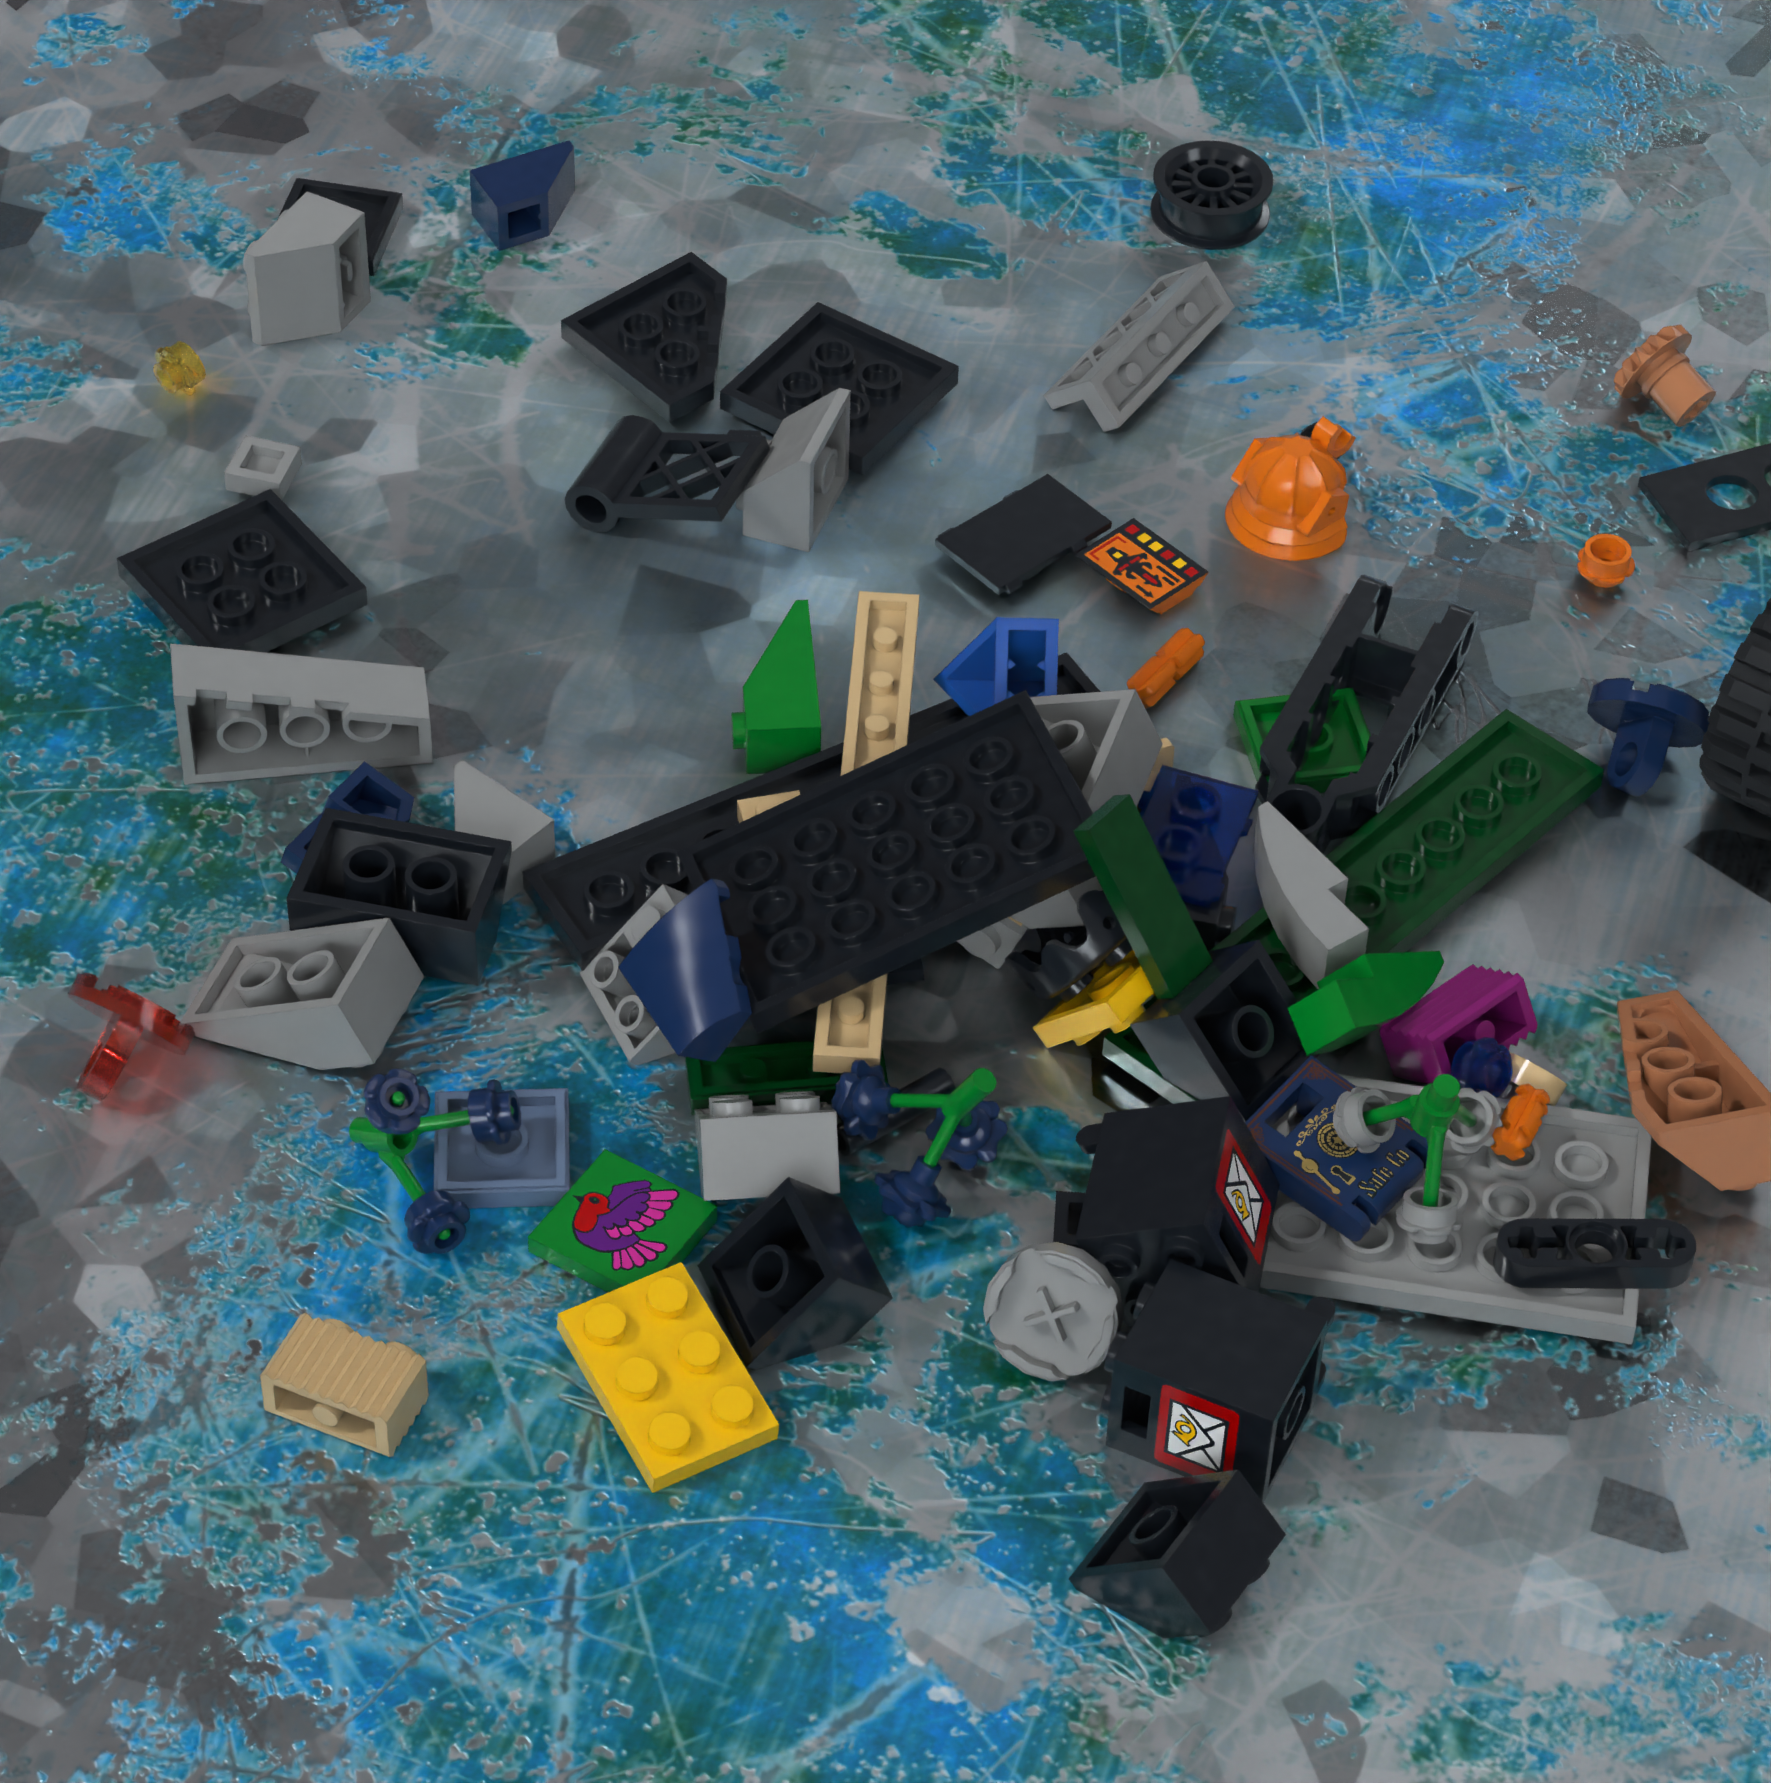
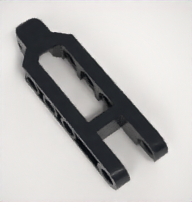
M1361 575L1260 747L1261 761L1259 772L1262 775L1255 785V794L1260 802L1263 804L1268 801L1322 854H1324L1331 840L1351 836L1383 810L1465 660L1477 625V610L1455 603L1449 605L1442 622H1434L1419 651L1377 638L1389 611L1393 587L1387 585L1386 581ZM1353 688L1356 696L1389 706L1387 720L1379 735L1372 734L1369 738L1366 757L1357 774L1350 772L1349 776L1332 780L1324 796H1322L1319 791L1307 785L1295 784L1296 772L1301 771L1304 767L1310 748L1315 747L1322 735L1324 723H1329L1339 705V700L1332 701L1333 694L1337 689Z

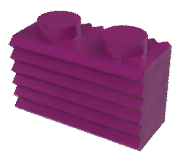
M1472 964L1424 996L1403 1014L1382 1025L1379 1032L1393 1076L1427 1085L1433 1083L1438 1075L1449 1074L1455 1077L1459 1084H1462L1464 1077L1471 1078L1474 1070L1481 1072L1483 1064L1490 1065L1492 1057L1499 1059L1501 1051L1508 1052L1510 1045L1517 1046L1519 1039L1526 1040L1528 1032L1535 1034L1538 1024L1525 981L1518 973L1512 975L1507 971L1504 974L1500 969L1495 972L1491 967L1486 970L1483 966L1477 968Z

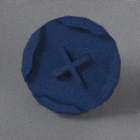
M1629 678L1605 679L1593 686L1587 713L1595 722L1617 733L1607 769L1609 784L1624 793L1638 797L1645 794L1659 777L1668 747H1696L1702 744L1703 736L1709 726V710L1701 701L1689 694L1666 685L1650 684L1648 692L1632 690L1634 681H1630Z

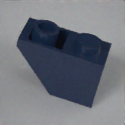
M569 140L469 170L472 215L499 251L544 238L551 234L575 191L574 146Z

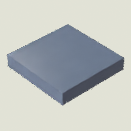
M568 1088L513 1090L520 1104L521 1127L519 1130L511 1131V1138L507 1144L497 1145L494 1141L479 1143L475 1139L470 1125L435 1130L434 1191H446L453 1197L455 1202L462 1201L468 1208L555 1206L570 1189ZM470 1091L435 1092V1115L468 1110Z

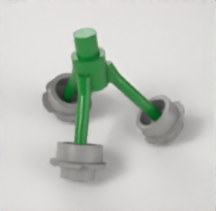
M1449 1074L1438 1075L1433 1083L1423 1087L1419 1095H1412L1393 1104L1379 1090L1355 1087L1351 1092L1346 1091L1339 1096L1333 1114V1125L1338 1137L1348 1147H1357L1360 1153L1374 1152L1378 1149L1380 1143L1388 1141L1394 1133L1396 1119L1401 1117L1409 1119L1413 1130L1426 1138L1428 1150L1424 1186L1408 1189L1403 1195L1402 1206L1396 1210L1397 1224L1407 1231V1236L1411 1240L1423 1244L1443 1243L1448 1239V1235L1451 1234L1452 1230L1457 1231L1463 1225L1464 1219L1461 1214L1457 1213V1196L1448 1190L1440 1188L1445 1138L1451 1141L1450 1144L1454 1150L1464 1154H1474L1484 1145L1490 1147L1495 1144L1492 1134L1497 1127H1503V1122L1499 1119V1114L1502 1111L1501 1105L1492 1094L1487 1091L1476 1093L1471 1088L1460 1089L1458 1080Z

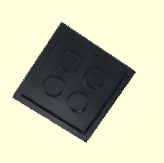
M817 302L720 391V409L775 434L783 419L838 388L851 390L849 470L863 475L958 384L959 366Z
M271 489L117 558L119 577L182 645L268 652L368 605L366 586Z

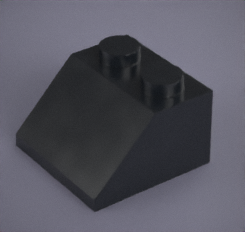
M1260 940L1210 951L1209 954L1213 962L1175 998L1157 999L1130 1024L1165 1080L1197 1100L1231 1096L1245 1122L1310 1057L1305 1053L1287 1009L1297 1003V1000ZM1320 1054L1311 1055V1056H1313L1314 1058H1317Z
M790 1177L785 1179L697 1265L745 1366L753 1370L846 1343L893 1299L842 1198Z
M1239 1469L1144 1482L1069 1577V1580L1076 1590L1163 1639L1195 1635L1206 1637L1217 1632L1229 1621L1232 1616L1231 1607L1246 1587L1266 1572L1270 1564L1268 1558L1286 1534Z

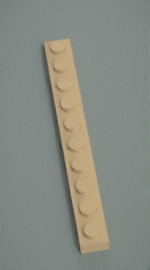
M859 591L841 776L908 745L919 617V594ZM888 973L818 1005L813 1050V1072H851L852 1063L855 1060H864L869 1066L880 1065Z

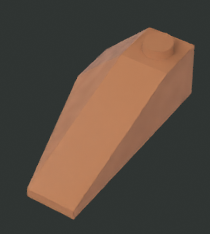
M1678 990L1617 1001V1017L1632 1114L1659 1146L1720 1191H1744L1754 1188L1757 1184L1770 1182L1771 1093Z

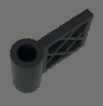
M635 415L624 416L617 421L567 491L564 499L565 506L570 516L579 525L595 532L610 531L616 526L621 517L722 522L770 451L766 437L762 436L761 431L729 430L727 434L662 432L654 422L644 417ZM673 454H691L666 465ZM732 456H740V458H737L720 467H716L715 465L716 463L721 462ZM706 469L707 471L706 473L699 475L693 479H690L684 483L678 484L677 482L678 480L685 478L691 474H694L700 470ZM668 485L670 488L652 497H644L646 494ZM719 487L711 500L693 499Z

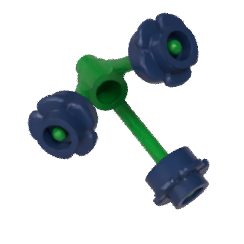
M395 1068L389 1070L386 1075L376 1074L367 1082L363 1091V1097L366 1099L364 1108L366 1117H357L351 1122L349 1127L350 1138L355 1143L363 1144L367 1150L378 1153L379 1158L393 1171L412 1199L413 1203L405 1214L404 1222L408 1229L407 1237L411 1242H414V1249L423 1254L449 1252L456 1248L465 1237L466 1226L464 1223H467L470 1219L469 1208L462 1201L455 1202L453 1197L446 1191L426 1193L404 1162L405 1155L414 1149L418 1135L424 1132L466 1125L471 1126L473 1135L479 1143L494 1141L497 1145L507 1144L511 1138V1131L519 1130L521 1127V1110L518 1097L513 1090H502L501 1083L498 1080L492 1079L488 1081L487 1087L473 1089L469 1092L468 1110L421 1117L425 1116L429 1111L430 1097L427 1089L417 1084V1077L413 1073Z

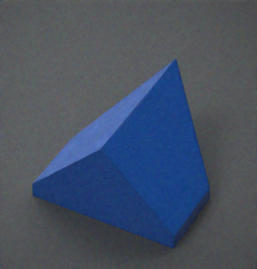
M996 617L933 680L968 716L1025 690L1030 697L1057 695L1059 619Z

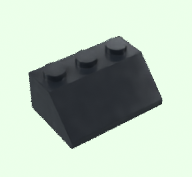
M325 808L287 896L290 931L390 918L424 976L479 986L497 939L512 852L511 841Z

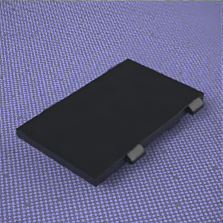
M1046 474L1021 490H1015L1003 497L1002 501L959 526L939 534L938 538L935 539V546L998 595L1005 591L1010 594L1022 587L1023 580L1032 578L1040 573V570L1070 552L1075 555L1088 547L1087 542L1111 529L1112 521L1052 476Z

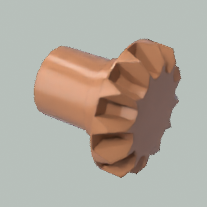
M1681 324L1663 327L1656 335H1650L1646 342L1636 347L1634 353L1623 361L1622 368L1616 372L1614 378L1615 390L1624 399L1634 397L1642 392L1646 398H1651L1678 427L1684 426L1696 418L1707 408L1716 395V391L1690 364V359L1685 354L1691 343L1692 335Z

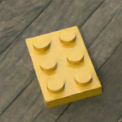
M682 1262L558 1313L557 1330L652 1493L778 1438V1421Z

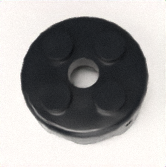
M1103 890L1088 891L1079 897L1077 912L1084 926L1036 928L1041 940L1040 952L1024 950L1020 953L1013 950L1004 959L1015 974L1040 1000H1050L1059 995L1065 1003L1070 1001L1092 981L1094 975L1091 972L1105 961L1109 967H1112L1132 950ZM1065 933H1068L1072 938L1069 943H1066L1064 940Z

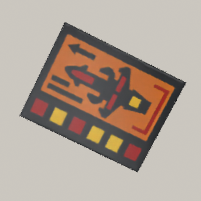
M1135 518L1075 554V556L1106 577V580L1118 589L1128 593L1149 610L1160 614L1165 613L1190 597L1209 573Z

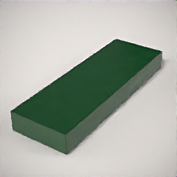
M1114 795L1073 832L1157 999H1172L1203 972L1213 960L1131 795Z
M814 1040L727 1047L716 1062L685 1057L691 1115H695L694 1109L709 1108V1097L721 1095H749V1100H752V1106L776 1105V1093L814 1091L815 1096H820V1102L832 1104L831 1101L836 1091L835 1085L843 1073L813 1072ZM882 1047L880 1065H881V1066L883 1067V1069H884V1074H885L884 1082L888 1083V1077H887V1071H886V1065H885V1059H884V1053H883V1047Z

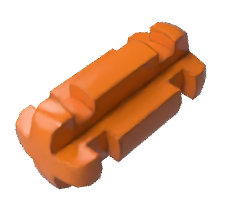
M1529 1083L1516 1088L1515 1092L1518 1095L1510 1099L1500 1117L1503 1127H1497L1492 1134L1495 1144L1491 1146L1492 1151L1496 1155H1505L1511 1161L1524 1157L1526 1153L1523 1149L1530 1146L1542 1124L1540 1118L1548 1112L1546 1105L1550 1102L1548 1093L1544 1089H1535Z

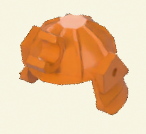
M1323 416L1316 423L1311 438L1302 436L1298 432L1294 435H1283L1280 437L1254 438L1231 476V480L1238 484L1225 509L1226 524L1232 535L1248 549L1263 556L1279 560H1309L1327 555L1340 548L1347 536L1348 526L1344 516L1349 494L1343 491L1347 483L1346 472L1337 458L1350 449L1356 437L1340 425L1334 424Z

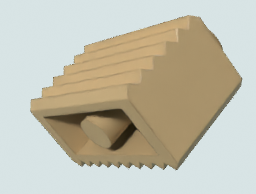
M307 1313L299 1316L260 1375L265 1411L388 1457L394 1456L396 1447L400 1446L402 1437L407 1435L409 1426L413 1425L415 1416L420 1414L421 1407L426 1404L429 1395L426 1360L420 1354L417 1355L410 1347L394 1341L387 1342L386 1344L382 1340L375 1342L370 1336L362 1337L357 1331H354L340 1320L325 1319L322 1321L319 1317L312 1319Z

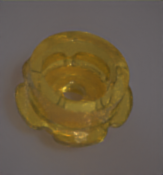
M177 341L170 347H160L156 350L155 358L157 363L153 366V372L160 385L172 394L181 390L186 395H193L196 392L194 386L206 377L203 363L195 351L181 341Z

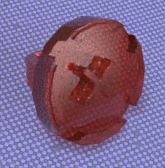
M83 972L82 974L78 973L67 995L75 1003L108 1023L82 1071L76 1087L77 1090L100 1102L103 1101L116 1083L139 1038L175 1054L186 1055L196 1036V1032H194V1028L191 1025H179L180 1021L175 1019V1014L120 985L118 987L109 985L107 990L102 988L100 991L94 988L99 978L96 975Z

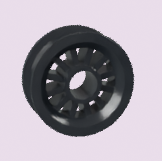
M1195 141L1169 150L1157 161L1153 172V181L1157 192L1152 198L1150 211L1153 222L1167 237L1194 248L1223 250L1245 245L1259 237L1266 229L1270 219V209L1266 200L1272 192L1273 174L1268 164L1254 152L1228 142Z

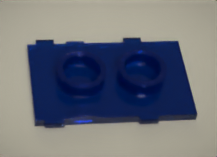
M1162 765L1151 791L1144 790L1138 802V807L1142 809L1140 815L1183 902L1210 909L1212 902L1219 901L1225 884L1221 883L1240 837L1247 836L1253 820L1249 819L1258 798L1259 791Z

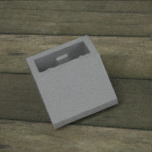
M307 191L289 209L284 210L278 220L258 240L253 241L244 253L243 268L247 278L249 299L247 311L251 319L252 340L254 343L263 346L339 333L371 301L365 212Z
M664 884L654 892L599 951L588 966L580 972L583 981L630 1063L635 1065H641L676 1053L618 968L640 939L669 910L688 895Z
M814 1091L776 1093V1105L752 1106V1100H749V1095L709 1097V1108L694 1109L700 1186L704 1201L768 1197L788 1177L830 1194L840 1193L836 1111L827 1102H820V1096H815Z

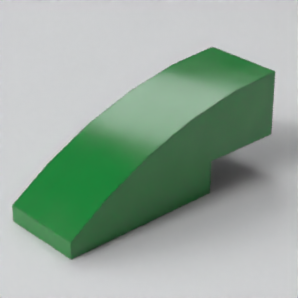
M1440 951L1363 954L1317 982L1319 990L1287 1008L1306 1055L1328 1053L1349 1045L1400 1016L1415 1005L1433 985L1444 964Z

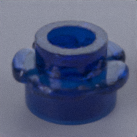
M1483 1037L1477 1041L1473 1040L1464 1043L1456 1051L1451 1065V1075L1458 1080L1460 1089L1471 1088L1476 1093L1487 1091L1497 1098L1505 1091L1513 1074L1509 1050L1504 1045H1498L1497 1040L1491 1037Z

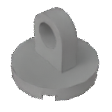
M1059 1242L1031 1244L1009 1256L988 1284L983 1306L986 1326L989 1323L990 1330L996 1338L993 1343L1002 1357L1024 1374L1048 1381L1067 1380L1069 1376L1080 1375L1084 1372L1086 1374L1099 1367L1106 1358L1115 1335L1121 1330L1124 1318L1120 1289L1105 1265L1098 1262L1097 1259L1085 1250Z

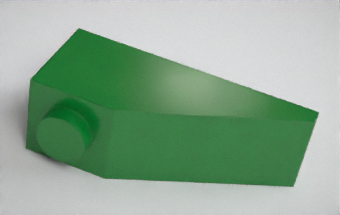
M796 600L743 686V712L731 713L733 749H744L746 774L768 773L821 751V718L808 600Z

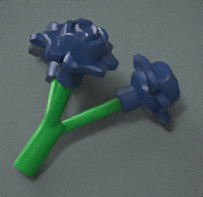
M855 1060L852 1063L851 1072H844L836 1083V1091L831 1101L833 1109L840 1117L842 1123H844V1130L847 1135L856 1136L859 1134L864 1140H874L877 1137L878 1128H885L888 1125V1114H897L901 1108H937L936 1118L927 1126L925 1131L928 1140L932 1141L926 1155L918 1156L910 1171L891 1170L890 1173L876 1174L874 1181L879 1186L878 1192L883 1196V1213L893 1216L900 1224L907 1227L916 1225L923 1227L927 1220L935 1221L937 1217L948 1218L951 1209L946 1205L947 1199L934 1184L942 1170L938 1162L952 1161L968 1172L975 1169L978 1159L985 1163L994 1162L997 1158V1145L1008 1132L1006 1123L997 1119L1000 1112L998 1103L983 1101L996 1088L995 1076L988 1069L978 1068L950 1094H902L898 1088L891 1087L890 1084L884 1082L885 1074L881 1065L869 1066L864 1060Z

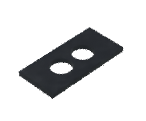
M1771 443L1639 478L1638 487L1688 552L1771 530V486L1767 483L1764 476L1771 471ZM1718 484H1735L1750 491L1755 497L1756 502L1745 509H1727L1712 502L1707 496L1706 491Z

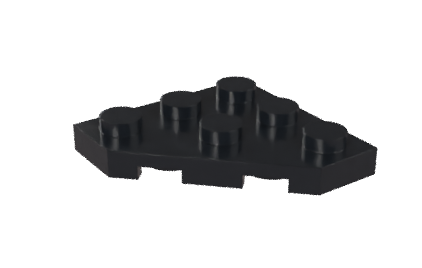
M690 252L562 319L561 338L671 423L714 399L727 302V278Z

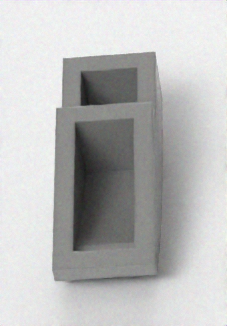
M1267 801L1259 805L1257 810L1253 843L1256 881L1265 911L1279 940L1298 968L1319 990L1317 985L1319 980L1365 954L1369 928L1345 906L1348 878Z

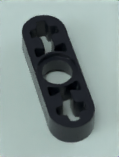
M1522 1218L1512 1220L1500 1229L1495 1246L1493 1266L1502 1280L1519 1288L1668 1289L1677 1287L1688 1279L1696 1252V1241L1693 1234L1685 1226L1668 1219ZM1585 1244H1596L1607 1249L1613 1258L1604 1263H1593L1583 1259L1576 1249ZM1555 1247L1563 1248L1561 1260L1557 1259L1558 1248ZM1628 1247L1632 1249L1630 1259L1634 1260L1626 1259ZM1519 1248L1529 1249V1254L1532 1258H1524ZM1658 1249H1664L1667 1258L1670 1259L1661 1258Z

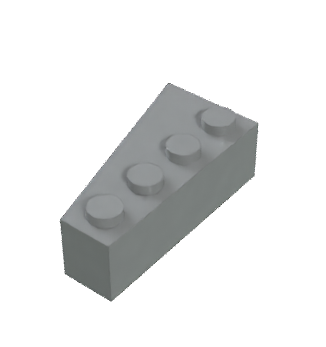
M170 643L173 697L184 785L356 770L364 761L373 768L433 763L430 713L424 667Z

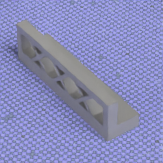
M1203 261L1159 277L1043 395L1052 410L1084 400L1104 432L1119 428L1235 307L1208 262Z

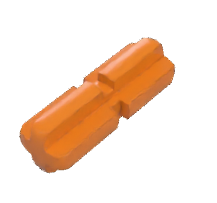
M1181 628L1155 653L1157 656H1152L1127 680L1128 689H1136L1145 709L1154 706L1176 684L1175 680L1182 678L1204 656L1202 647L1205 645V640L1202 635L1194 634L1189 628Z

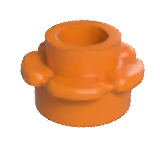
M1613 534L1594 535L1586 541L1584 548L1579 551L1577 557L1580 562L1577 564V569L1585 579L1595 586L1609 588L1621 584L1625 577L1632 576L1635 570V562L1631 557V546L1626 540Z

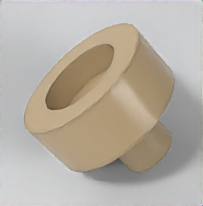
M1511 1052L1507 1055L1496 1075L1512 1086L1506 1099H1511L1513 1096L1518 1095L1515 1092L1516 1088L1529 1083L1535 1089H1544L1548 1093L1550 1102L1546 1105L1556 1106L1567 1087L1564 1081L1552 1073Z

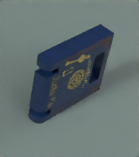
M1310 1056L1245 1123L1279 1182V1190L1346 1238L1357 1242L1369 1231L1371 1223L1376 1226L1403 1197L1404 1193L1421 1178L1423 1170L1426 1168L1427 1140L1425 1137L1417 1134L1410 1123L1402 1118H1397L1392 1137L1388 1141L1380 1143V1146L1374 1152L1364 1154L1360 1153L1357 1147H1348L1338 1137L1334 1129L1333 1114L1339 1096L1343 1092H1351L1356 1086L1313 1056ZM1296 1103V1112L1305 1118L1285 1137L1272 1128V1126Z

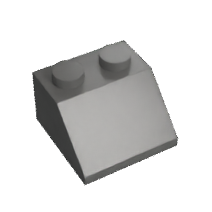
M838 388L783 419L773 439H766L770 451L736 499V508L743 511V536L806 552L810 551L848 481L851 390Z

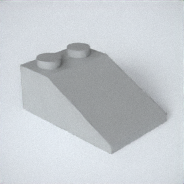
M390 918L232 938L181 1019L179 1026L184 1034L318 1070L344 1067L361 1068L374 1064L382 1054L386 1042L401 1016L407 1010L409 1002L423 980L424 975Z

